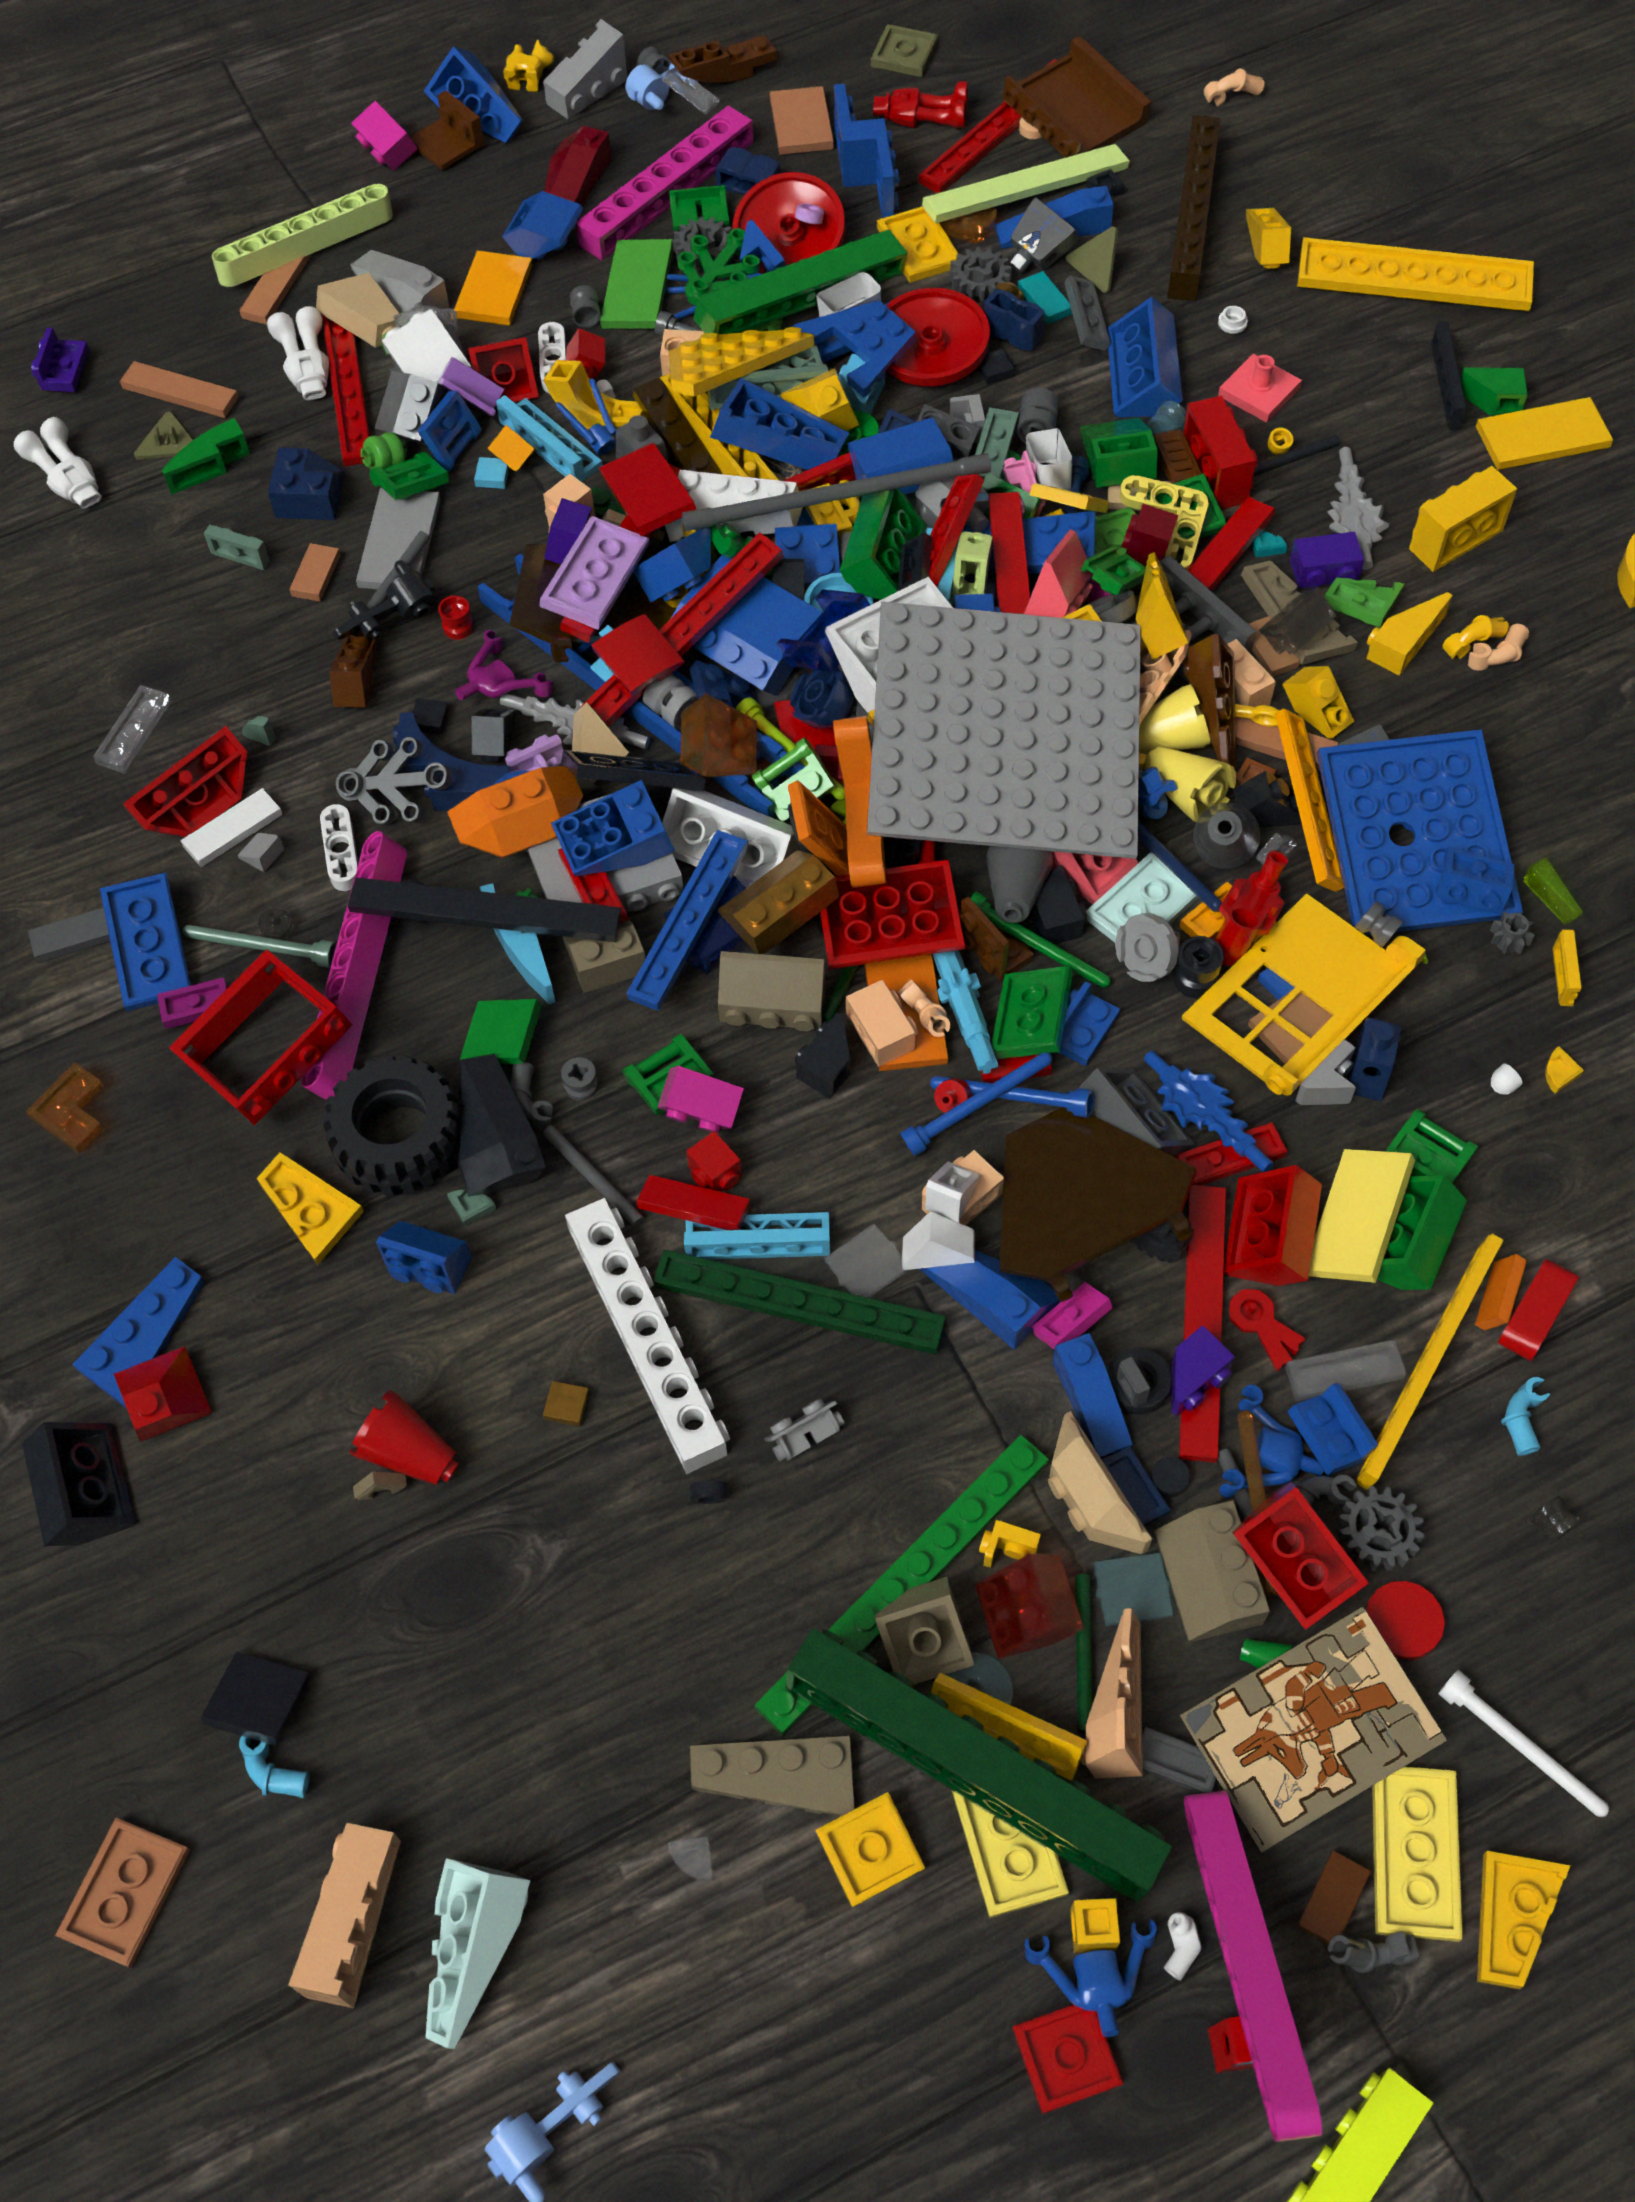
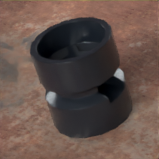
M1195 936L1187 939L1181 945L1174 973V984L1177 990L1184 996L1200 998L1219 980L1224 956L1221 946L1215 940L1205 936Z

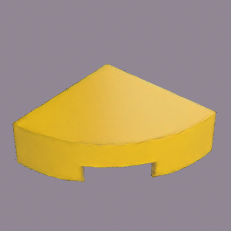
M1558 1046L1547 1062L1545 1075L1549 1087L1556 1094L1579 1078L1584 1070Z

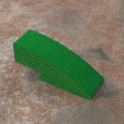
M235 418L201 434L181 449L162 469V473L171 495L226 474L225 464L250 455L244 434Z

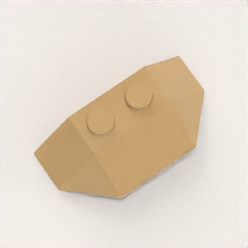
M1070 1411L1064 1414L1051 1464L1050 1478L1048 1479V1484L1057 1499H1064L1070 1509L1068 1516L1071 1523L1078 1532L1083 1530L1089 1540L1144 1554L1149 1550L1152 1541L1150 1534L1144 1528L1076 1421L1073 1413Z

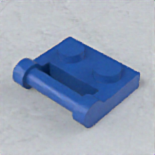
M449 391L417 431L434 455L436 462L449 473L455 466L454 461L468 443L479 436L482 429L459 392ZM462 429V433L458 436V438L454 441L451 447L447 450V446L451 443L454 437Z

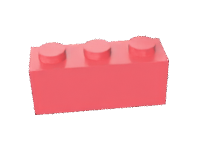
M1070 529L1044 562L1025 610V615L1062 618L1080 609L1083 602L1086 603L1093 589V585L1089 583L1093 573L1081 571L1087 556L1076 531Z

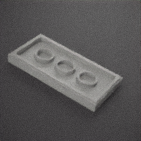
M380 488L356 579L358 588L378 589L393 569L395 562L401 558L419 531L427 533L430 539L409 568L411 571H417L422 577L441 501L439 492L422 491L411 495L407 499L395 500L383 488Z

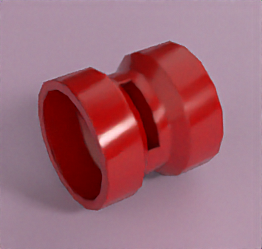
M449 596L443 599L439 604L438 611L445 635L453 640L467 638L474 629L468 601L461 596Z

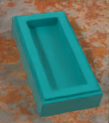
M1043 271L1018 281V288L1024 294L1027 301L1038 305L1044 310V321L1047 325L1072 315L1070 303Z

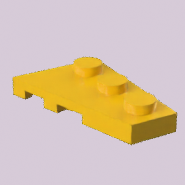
M280 1152L257 1177L260 1186L317 1265L364 1212L360 1204Z
M1486 1851L1483 1854L1477 1982L1515 1989L1524 1987L1542 1941V1934L1549 1916L1554 1910L1557 1902L1556 1898L1563 1880L1566 1879L1570 1865Z

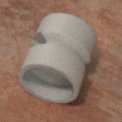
M673 673L660 682L655 679L647 685L644 691L643 703L657 715H662V718L677 730L682 731L691 726L701 713L696 692L689 686H685Z

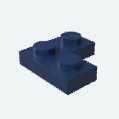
M698 660L689 669L701 712L728 722L735 713L733 706L737 707L742 700L752 697L748 681L738 675H731L720 670L715 665H707Z

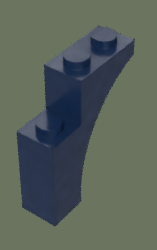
M400 713L399 725L393 728V741L396 748L392 757L399 750L401 741L406 737L419 740L423 746L420 756L409 758L397 774L423 772L426 766L433 762L444 764L452 771V783L445 790H436L425 785L426 798H431L434 811H449L475 792L494 785L496 780L505 773L511 772L510 766L471 763L443 752L425 737L418 727L413 713ZM413 742L408 746L409 753L414 749ZM443 772L438 776L439 783L443 780Z

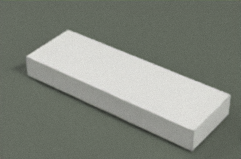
M262 788L182 839L181 843L199 866L203 867L283 814L280 807Z

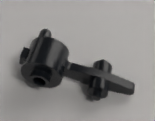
M398 560L395 562L394 568L399 577L386 590L389 600L370 609L363 601L358 603L357 601L351 602L348 614L352 619L337 627L333 633L338 640H342L362 631L366 638L373 637L377 639L381 636L379 632L382 630L379 621L393 612L399 611L405 620L422 618L430 612L431 607L436 601L434 585L429 578L423 580L417 571H411L404 561Z

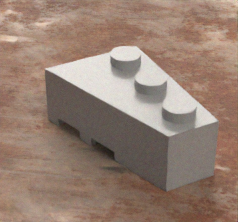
M602 19L595 25L597 30L588 40L583 38L578 43L581 48L570 59L566 56L543 81L546 104L566 119H570L627 81L623 34Z

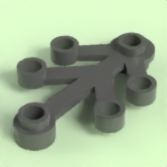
M406 737L401 741L399 750L392 757L394 752L393 746L389 742L377 740L372 744L371 751L357 769L350 768L338 775L336 789L343 799L348 801L358 800L372 814L373 820L376 823L387 826L395 819L394 810L389 806L380 805L368 791L379 789L401 811L404 820L418 823L424 817L423 807L417 803L410 802L397 788L427 785L432 789L445 790L452 783L453 774L448 766L438 762L430 763L423 772L397 774L409 758L420 756L423 749L422 743L415 738ZM413 742L414 749L409 753L408 746ZM384 745L385 752L380 756L379 749ZM391 758L378 776H369L380 760L387 761ZM443 772V780L439 783L438 776ZM356 780L355 788L352 791L351 784ZM414 807L416 814L411 818L410 810ZM383 810H386V818L382 820L381 813Z

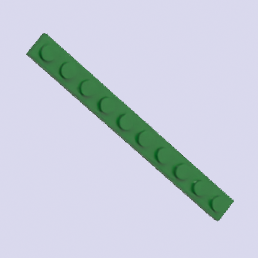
M1020 1435L838 1619L829 1631L839 1636L844 1641L842 1646L855 1654L858 1650L866 1652L881 1636L875 1615L910 1588L935 1581L1048 1465L1049 1459ZM787 1672L755 1704V1709L782 1736L813 1706V1704L785 1688Z

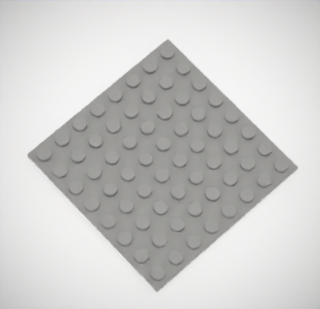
M881 601L867 835L1136 859L1138 853L1140 625Z

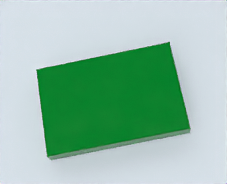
M1070 966L1005 974L991 1044L996 1059L1039 1055L1043 1052H1060L1073 976Z

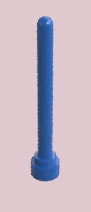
M1047 1052L1039 1054L923 1127L918 1125L915 1128L910 1126L900 1132V1135L914 1157L927 1150L925 1146L931 1143L929 1139L1050 1065L1052 1056Z
M934 1076L930 1080V1086L936 1089L940 1083L950 1079V1077ZM962 1079L969 1085L972 1095L993 1084ZM1015 1086L997 1097L1000 1099L1065 1107L1074 1116L1085 1118L1091 1116L1094 1107L1093 1090L1077 1088L1075 1091H1069L1067 1094Z

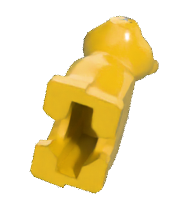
M539 40L535 43L532 56L523 54L522 46L516 44L514 51L507 57V66L503 72L508 88L520 90L519 81L525 80L527 81V91H538V82L542 76L543 69L550 67L554 62V55L549 52L547 47L542 46Z

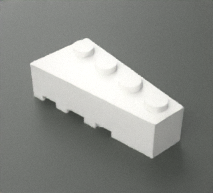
M680 470L678 474V479L693 499L696 509L716 508L799 491L796 482ZM803 507L724 523L730 524L739 533L745 531H754L755 535L759 532L762 534L775 533V528L796 526ZM682 518L665 525L670 542L680 541L681 537H684L681 527L683 525Z

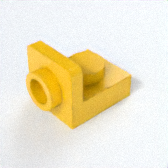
M996 1520L993 1531L985 1530L979 1552L985 1554L983 1566L991 1568L997 1548L1003 1549L1004 1554L1017 1560H1025L1026 1557L1035 1559L1041 1534Z

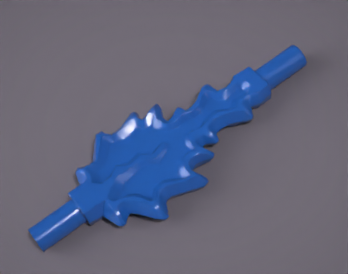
M1153 1050L1145 1055L1144 1061L1160 1075L1159 1078L1163 1082L1157 1091L1159 1094L1165 1095L1161 1108L1163 1112H1175L1183 1128L1186 1127L1187 1123L1193 1122L1198 1129L1202 1130L1203 1125L1206 1124L1209 1132H1218L1224 1147L1232 1146L1239 1156H1246L1262 1172L1269 1171L1273 1167L1274 1163L1256 1147V1141L1253 1137L1243 1132L1248 1127V1124L1243 1120L1232 1118L1230 1116L1232 1112L1229 1109L1223 1108L1232 1105L1234 1101L1225 1096L1230 1092L1228 1089L1214 1083L1216 1078L1214 1074L1194 1075L1190 1067L1180 1071L1174 1065H1168Z

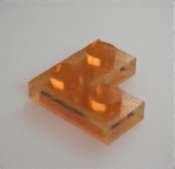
M74 1062L26 1113L31 1120L80 1154L104 1130L100 1122L82 1110L103 1085L98 1078Z

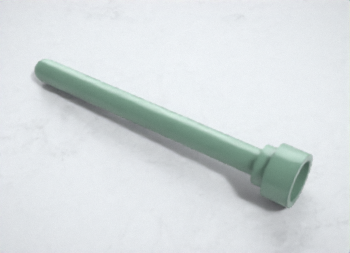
M186 925L182 929V933L186 938L264 951L267 949L270 952L310 958L312 962H316L317 966L331 968L337 946L336 942L321 940L319 943L314 942L313 945L194 925Z

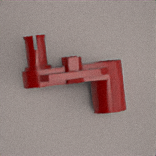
M1274 850L1270 851L1261 870L1253 872L1248 879H1236L1222 902L1219 911L1225 920L1215 941L1223 950V965L1233 966L1248 951L1255 935H1268L1285 902L1279 896L1281 885L1278 879L1288 863V858L1283 853Z

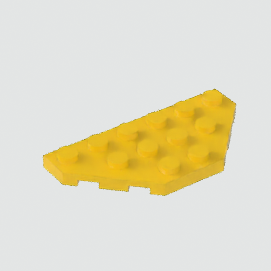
M790 327L775 331L759 332L757 330H747L742 333L731 334L705 333L700 335V339L695 341L682 342L680 347L668 351L672 391L693 397L814 347V334L801 332V328Z

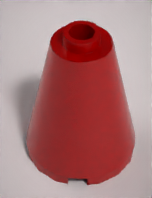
M388 1390L382 1396V1399L387 1401L382 1410L376 1407L372 1409L353 1440L352 1444L356 1447L350 1449L349 1453L358 1459L434 1485H438L441 1480L448 1483L460 1464L455 1461L457 1452L398 1393Z

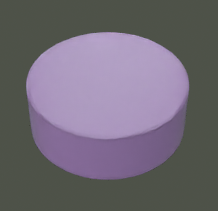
M806 203L797 205L795 218L813 224L823 222L824 210L821 207Z

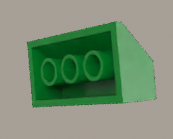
M900 488L862 496L840 568L843 579L853 587L857 594L882 600L898 592L901 547L906 542L926 531L927 524Z

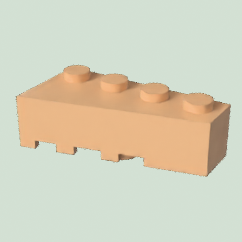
M346 1823L343 1834L339 1833L336 1837L333 1847L334 1859L329 1873L323 1881L317 1907L289 1982V1986L305 1998L354 2008L401 1842L394 1832Z

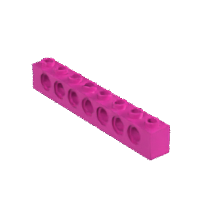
M730 106L725 107L627 184L620 187L588 214L581 217L575 223L578 246L603 261L615 251L617 240H630L671 208L670 190L696 188L715 173L716 167L730 147L746 149L753 144L752 120Z

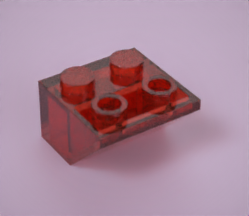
M1028 1554L975 1584L997 1658H1006L1050 1646L1084 1629L1060 1555Z

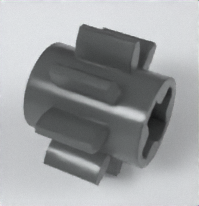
M1503 912L1500 921L1494 920L1490 931L1494 933L1491 944H1496L1504 954L1515 951L1521 954L1524 946H1530L1535 935L1530 930L1534 923L1528 922L1521 912L1511 914Z

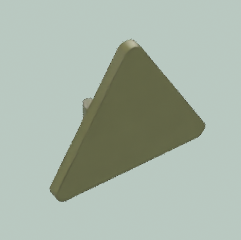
M1114 226L1066 256L1067 262L1104 293H1108L1111 287L1118 228Z
M166 412L136 449L134 456L138 460L174 457L193 439L171 412Z

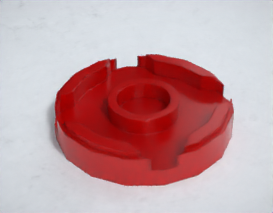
M1408 1581L1390 1582L1378 1588L1366 1604L1365 1611L1397 1660L1398 1658L1409 1659L1408 1661L1419 1660L1430 1654L1443 1636L1445 1620L1442 1607L1434 1595L1421 1585Z

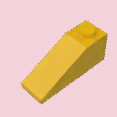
M1275 208L1246 209V218L1256 260L1264 268H1279L1280 264L1289 263L1291 227Z
M1448 592L1389 617L1380 629L1375 627L1367 640L1370 648L1366 659L1400 676L1446 617L1453 595Z

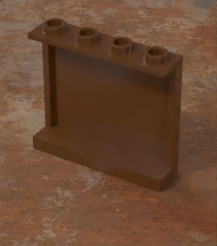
M1081 36L1071 40L1069 54L1025 79L1016 82L1010 75L1006 76L1002 97L1027 123H1030L1039 130L1041 136L1065 158L1106 147L1146 124L1152 103Z

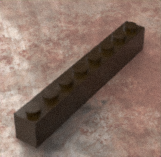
M1193 115L1167 299L1196 302L1221 118Z

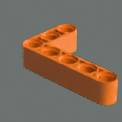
M866 715L834 720V735L845 790L848 866L852 888L885 884L887 882L884 837L867 835L872 739L868 718Z

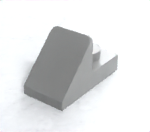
M1344 1039L1301 1083L1295 1101L1300 1105L1349 1104L1356 1087L1344 1077L1354 1065L1351 1059L1356 1047Z

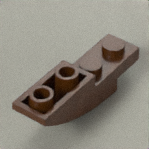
M763 35L737 44H731L724 48L718 40L707 42L703 45L670 54L669 60L681 76L689 79L713 83L731 82L753 77V67L777 60V50L768 38Z

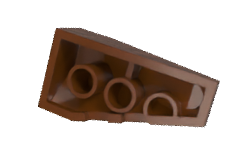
M1214 634L1188 648V659L1184 660V674L1186 678H1189V682L1200 704L1198 706L1201 714L1204 715L1218 761H1223L1233 766L1236 772L1234 652L1219 634Z

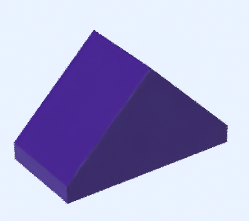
M564 498L561 499L550 526L544 559L559 564L563 563L589 521L592 507Z

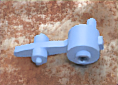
M672 63L669 66V70L662 74H658L648 65L642 64L634 68L629 74L626 81V92L632 100H636L647 110H661L664 107L669 87L683 83L691 88L697 85L698 81L681 76Z
M611 2062L586 2083L577 2071L571 2075L566 2070L557 2077L561 2084L556 2088V2091L564 2102L538 2124L535 2123L528 2112L521 2114L515 2119L512 2115L503 2119L491 2131L493 2138L484 2149L491 2158L488 2168L498 2180L504 2176L510 2186L517 2184L529 2202H543L545 2192L532 2175V2172L554 2150L546 2136L572 2114L577 2117L582 2125L590 2121L595 2126L602 2120L598 2113L602 2110L603 2105L595 2095L621 2072L616 2064Z

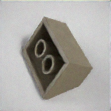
M721 951L718 992L720 1022H727L734 1026L752 1024L761 1025L765 1028L789 1027L800 1031L819 1029L822 1024L826 997L824 959Z
M1233 1500L1195 1509L1154 1531L1188 1643L1263 1625L1270 1612L1254 1561L1232 1533L1241 1524Z

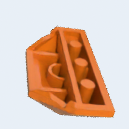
M565 766L540 767L475 792L447 811V814L460 844L506 858L556 839L557 836L551 822L576 811L583 798V794L576 777Z

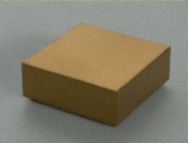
M552 1381L543 1412L544 1420L580 1427L589 1396V1389Z

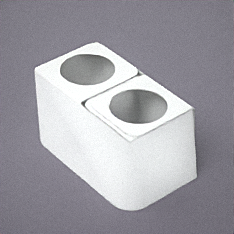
M859 273L819 292L816 295L819 317L843 311L841 309L843 307L846 310L877 300L881 301L880 285L869 274Z
M1058 428L1027 434L1026 450L1029 460L1034 461L1036 466L1037 484L1065 490L1071 489L1072 455L1060 430L1058 431ZM1041 463H1051V464H1049V465H1042Z

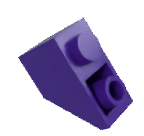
M1203 1325L1175 1349L1172 1360L1171 1412L1176 1417L1185 1409L1189 1412L1193 1411L1205 1399L1204 1393L1212 1386L1218 1389L1232 1375L1230 1369L1235 1356Z

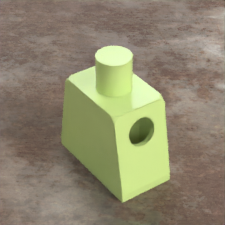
M961 532L955 557L951 604H954V595L985 594L992 546L991 535L980 532ZM970 573L976 574L975 583L966 582L965 575Z

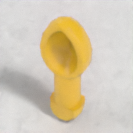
M1235 704V717L1251 719L1261 726H1278L1275 713L1280 710L1268 705L1254 707Z

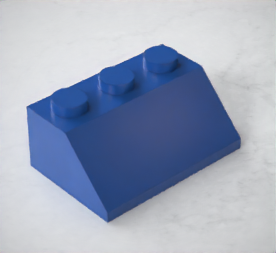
M933 417L847 443L857 480L953 461L950 446ZM921 484L900 489L905 495L917 491Z

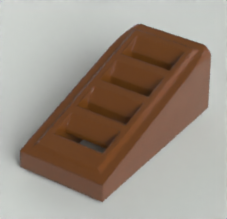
M1180 429L1157 433L1153 436L1157 447V463L1172 484L1202 474Z

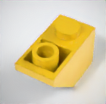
M1329 666L1304 667L1282 684L1295 712L1328 739L1334 738L1354 722Z

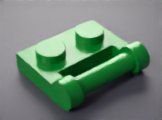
M426 452L415 454L413 459L383 469L376 467L369 471L373 485L383 488L395 500L407 499L411 495L425 490H434L438 486L449 482L448 471Z
M724 523V525L715 524L709 527L712 542L719 553L727 558H734L753 539L751 536L747 538L740 536V533L728 523ZM773 568L764 576L766 579L771 580L773 578Z
M682 1034L673 1037L669 1045L635 1066L630 1064L622 1069L628 1083L636 1089L656 1116L665 1112V1110L659 1109L658 1105L670 1068L680 1066L714 1078L713 1072ZM675 1056H682L681 1058L674 1061L673 1063L666 1066L665 1068L658 1071L649 1078H643V1076L650 1073L651 1071L658 1068L659 1066L666 1063Z
M1416 1109L1385 1152L1412 1153L1415 1159L1411 1172L1412 1175H1445L1453 1184L1472 1159L1479 1146L1470 1140L1468 1142L1463 1141L1425 1118L1426 1113ZM1417 1129L1459 1155L1456 1157L1415 1131Z

